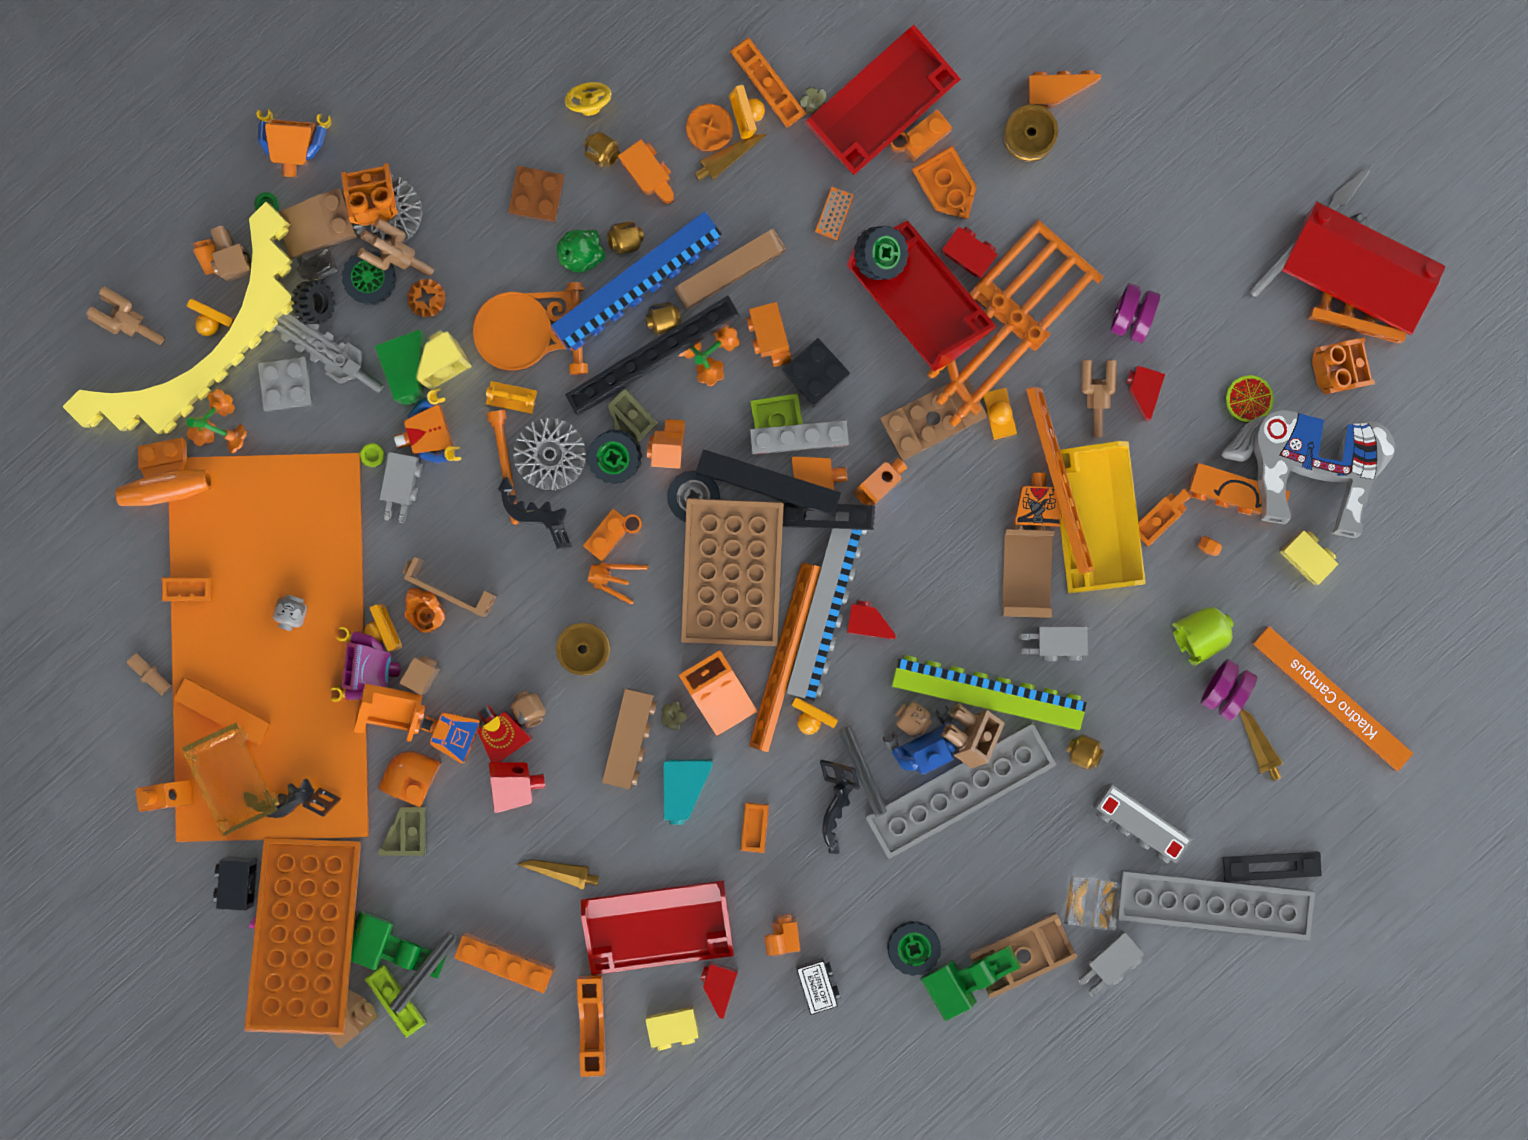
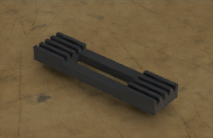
M783 502V527L874 530V509H876L874 505L838 504L835 512H849V521L805 520L807 518L806 512L814 510Z
M1320 852L1223 857L1225 882L1322 876ZM1296 861V870L1249 873V864Z

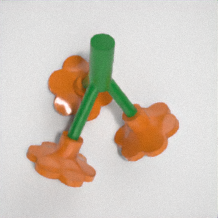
M728 325L714 333L716 337L715 344L705 352H700L702 345L699 342L678 355L680 357L685 356L687 359L692 358L694 354L696 355L695 362L698 364L696 367L698 372L697 380L700 383H706L707 386H714L717 381H721L724 378V372L722 371L724 369L723 363L715 361L713 358H708V355L718 347H724L727 351H732L740 344L737 331Z
M216 389L207 395L210 401V410L203 417H190L186 420V425L189 427L186 435L189 440L194 441L196 446H203L205 443L210 444L214 441V433L216 432L228 440L227 448H229V452L235 453L237 449L242 447L247 431L242 424H239L232 431H224L217 428L214 423H209L208 418L213 413L227 416L228 413H232L235 410L232 404V397L224 394L221 389Z

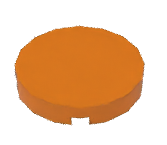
M710 103L699 105L692 110L687 119V137L692 145L701 151H718L725 147L732 138L733 123L731 116L721 106Z

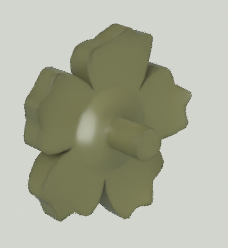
M809 86L805 89L807 96L802 95L799 102L801 107H805L804 110L808 115H813L826 103L824 101L827 97L826 91L822 88L817 90Z
M674 701L673 704L664 705L662 708V712L665 714L661 716L662 724L668 726L673 731L679 730L680 724H683L687 719V713L681 712L683 710L681 702Z

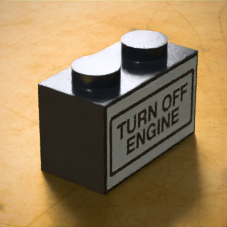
M820 958L796 966L810 1015L838 1007L837 1000L841 999L837 985L832 986L829 978L834 976L830 962L825 963L824 959Z

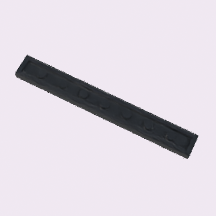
M727 295L566 393L565 396L574 413L579 416L739 319L741 316L733 301Z

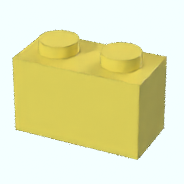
M1299 531L1280 553L1313 585H1319L1338 565L1334 560L1336 556L1328 548L1323 549L1317 543L1319 539L1312 532Z
M694 1006L646 1016L645 1020L651 1048L657 1047L658 1050L671 1048L672 1043L681 1042V1045L694 1043L695 1038H699Z

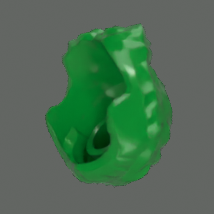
M572 230L566 232L557 244L559 262L562 266L575 273L586 272L589 269L595 268L606 257L605 251L600 245V236L596 230Z

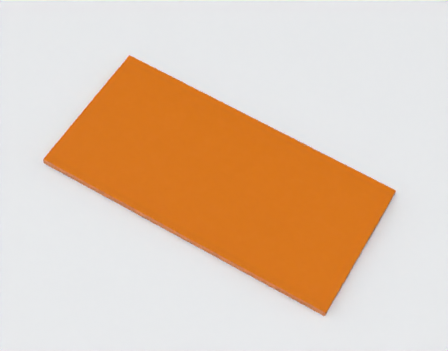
M360 453L187 457V463H185L183 470H208L213 484L211 489L185 499L169 502L170 577H212V601H171L175 782L191 780L194 804L175 807L176 842L264 840V838L369 837L367 723L363 734L354 732L356 713L360 700H346V698H342L340 701L334 702L330 699L331 697H340L338 690L332 691L330 689L334 686L342 688L347 642L351 643V640L341 642L336 639V637L344 639L347 636L345 630H339L338 628L345 627L350 633L354 631L364 633L365 630ZM286 594L304 599L303 603L307 605L303 625L298 628L293 627L292 631L279 628V622L273 619L277 600L280 597H285ZM187 678L271 723L260 745L247 740L175 701L174 697L184 679ZM308 779L313 789H315L314 793L319 788H322L341 798L340 802L324 817L302 806L303 804H300L292 813L285 817L269 818L257 812L253 807H248L244 793L248 791L257 795L259 803L266 800L268 807H270L272 799H275L280 804L278 800L280 793L288 795V785L290 783L300 788L302 781ZM324 794L319 795L327 801L332 802L334 800ZM315 803L310 804V806L323 811L325 809Z

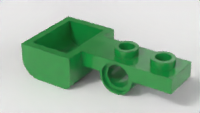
M362 910L359 912L353 930L351 962L376 970L383 958L399 967L417 971L433 950L391 935L394 922ZM447 955L430 974L431 977L439 978Z
M1008 945L960 970L954 961L951 960L924 974L920 980L944 1021H947L971 1009L977 1001L972 992L990 986L998 979L1018 970L1021 965Z

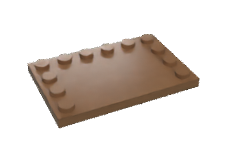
M687 498L681 643L777 646L783 502Z

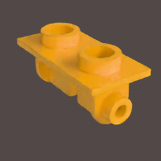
M490 381L486 392V405L533 414L537 390Z

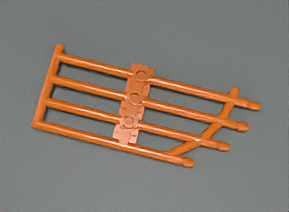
M1039 219L969 292L974 300L986 308L984 312L990 319L995 316L1004 326L960 373L954 360L935 372L931 368L927 374L933 379L947 366L951 383L944 389L943 393L938 395L935 401L942 405L948 400L949 396L951 397L957 391L965 402L949 420L953 427L970 410L976 416L982 409L977 403L1029 347L1034 352L1040 348L1051 335L1046 329L1092 279L1099 284L1104 278L1101 273ZM1038 233L1043 235L1049 243L1004 291L993 283L996 277ZM1056 248L1067 256L1065 261L1020 307L1010 297ZM1076 264L1085 274L1038 323L1028 313L1064 274ZM1012 331L1022 342L982 385L970 395L963 383Z

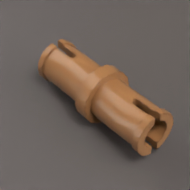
M137 652L126 662L127 665L142 677L141 681L143 683L147 682L160 696H163L171 688L172 685L157 672V668L155 666L151 667Z

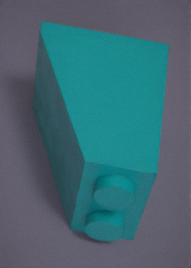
M665 759L664 820H669L670 825H682L685 823V820H689L713 766V759Z

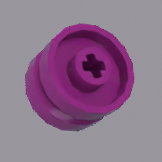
M1128 283L1115 308L1110 333L1123 336L1130 324H1132L1129 333L1130 340L1142 344L1153 322L1161 294L1148 290L1139 302L1141 295L1140 286Z
M1226 659L1208 683L1200 704L1210 710L1219 706V715L1232 721L1251 695L1258 676L1248 670H1244L1238 675L1239 665Z

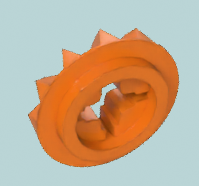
M431 279L419 280L411 285L407 293L408 306L412 312L420 317L435 316L444 307L445 292L439 283ZM422 289H424V291H426L428 295L436 294L435 296H432V298L429 299V308L424 301L416 302V300H419V298L423 297Z

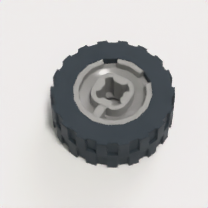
M695 470L685 471L676 476L671 482L667 492V501L672 513L681 521L686 522L687 498L720 499V492L712 478L696 474Z

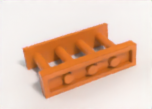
M1323 292L1321 304L1317 305V308L1313 307L1310 309L1307 317L1309 320L1398 344L1404 342L1407 333L1389 324L1387 326L1377 324L1378 320L1369 314L1363 320L1354 318V307L1345 303L1344 310L1340 314L1331 312L1332 296Z

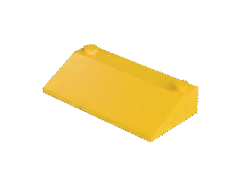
M1115 441L1061 449L1060 452L1094 566V572L1079 574L1060 509V529L1068 593L1146 584L1129 442Z

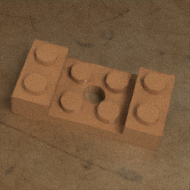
M967 378L963 385L972 395L975 391ZM949 382L906 406L883 416L879 420L896 448L899 458L904 461L985 419L987 414L980 401L977 404L982 409L976 416L970 410L953 427L949 420L965 402L957 391L951 397L949 396L948 400L942 405L935 401L938 395L943 393L944 389L951 383ZM929 412L939 414L940 421L938 424L930 425L927 422L926 416Z
M1056 912L1034 921L1033 924L991 944L988 943L968 953L973 963L1008 945L1015 956L1021 949H1026L1030 953L1028 961L1019 962L1021 967L1018 970L998 979L985 988L990 999L1078 958Z

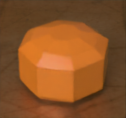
M1202 536L1197 544L1202 552L1211 556L1219 555L1222 549L1220 543L1206 536Z

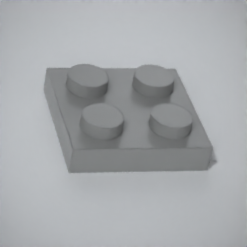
M306 357L258 363L265 412L313 405Z

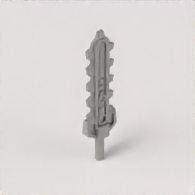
M292 312L287 315L282 314L277 319L278 325L270 332L278 330L282 333L280 339L287 343L289 340H292L296 343L295 349L300 353L304 350L308 351L311 354L309 359L314 363L319 360L325 363L324 370L327 371L325 374L337 383L342 384L358 378L376 392H381L384 385L362 370V351L349 342L346 344L342 342L337 345L333 342L334 336L327 332L323 335L319 332L320 326L318 324H303V322L298 320L299 316L295 317Z

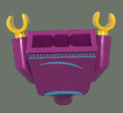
M345 627L338 628L339 630H345L347 636L344 639L338 637L336 639L341 642L351 640V643L347 642L342 688L334 686L330 689L332 691L338 690L340 697H331L332 701L337 702L342 698H346V700H360L365 684L387 687L389 677H398L400 675V664L391 662V653L384 651V646L371 635L356 631L350 633Z

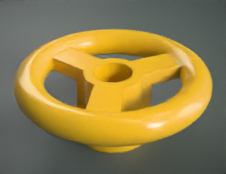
M583 83L568 91L565 96V105L572 111L582 112V114L587 116L595 115L600 111V108L610 101L612 93L610 88L603 83ZM589 89H598L593 92H582ZM604 95V97L601 100H598V97ZM572 98H579L581 105L574 104Z

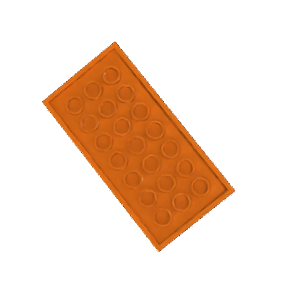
M264 838L245 1031L344 1035L361 853L360 842Z

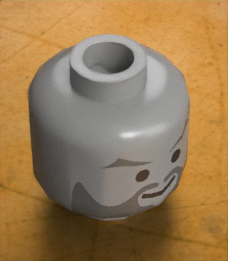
M286 594L285 597H280L277 600L273 619L279 622V628L292 631L293 627L298 628L303 625L307 612V605L303 603L304 599Z

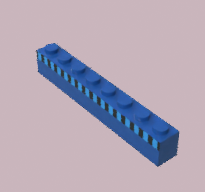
M704 211L553 323L551 330L567 351L572 348L575 351L586 343L584 340L591 334L595 337L605 329L604 324L609 320L615 322L625 314L623 312L625 308L630 305L632 308L636 307L644 300L642 296L648 291L653 294L663 286L661 282L667 277L672 280L682 272L680 268L687 262L689 265H692L701 258L700 253L706 248L708 251H711L720 244L718 239L721 238L722 233Z

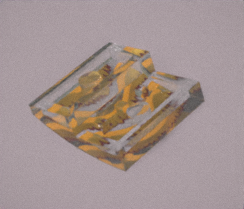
M1070 876L1064 923L1067 925L1116 931L1121 883Z

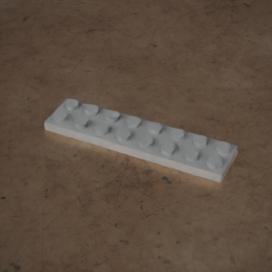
M1031 723L997 742L988 763L970 768L962 762L885 805L886 814L876 817L873 812L865 818L888 859H891L1055 767L1056 763L1035 725Z
M1122 871L1117 919L1310 940L1315 892Z

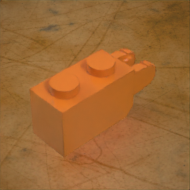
M640 139L618 155V158L645 195L656 193L664 204L670 205L675 199L673 190H671L668 184L670 182L668 175L671 172L663 161L659 163L654 155L657 153L649 142L645 144Z

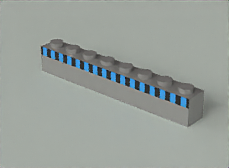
M837 512L834 521H849V512ZM832 529L787 694L815 701L816 696H821L824 683H820L822 673L827 674L830 660L826 659L829 650L833 651L837 637L833 636L835 627L840 628L843 614L839 613L841 604L846 605L850 593V591L846 590L847 582L853 581L856 568L852 567L854 557H860L863 545L858 544L861 534L866 535L867 530Z

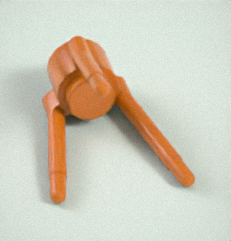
M600 562L599 565H591L588 582L594 584L593 588L601 589L629 604H633L634 601L603 585H607L609 581L624 585L629 584L628 580L610 576L611 571L607 569L647 570L649 567L648 565L607 564Z

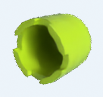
M1215 607L1201 609L1172 623V626L1176 627V630L1172 631L1181 652L1187 651L1191 656L1188 661L1192 665H1198L1227 648L1232 642L1233 621L1228 614L1224 615Z

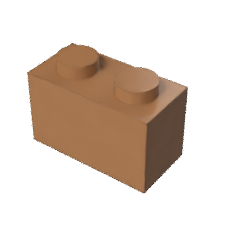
M428 656L414 657L400 684L420 695L427 694L440 668L436 666L437 662Z

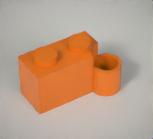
M937 109L907 134L902 132L898 136L902 137L906 142L903 147H896L893 141L889 144V147L895 153L905 151L909 158L915 162L949 135L952 131V126Z
M777 302L749 309L750 317L746 318L749 331L755 332L756 339L752 340L755 354L760 353L761 357L771 356L773 367L790 363L792 358Z
M666 419L665 431H655L654 435H650L647 458H652L651 466L680 468L683 454L685 420Z
M612 509L583 547L604 562L627 532L636 534L641 531L642 520L635 514L627 515L624 518L616 510ZM632 517L639 520V527L634 531H630L626 527L627 520Z
M791 914L777 915V920H772L774 934L764 936L766 955L774 956L800 951L796 917L791 918Z

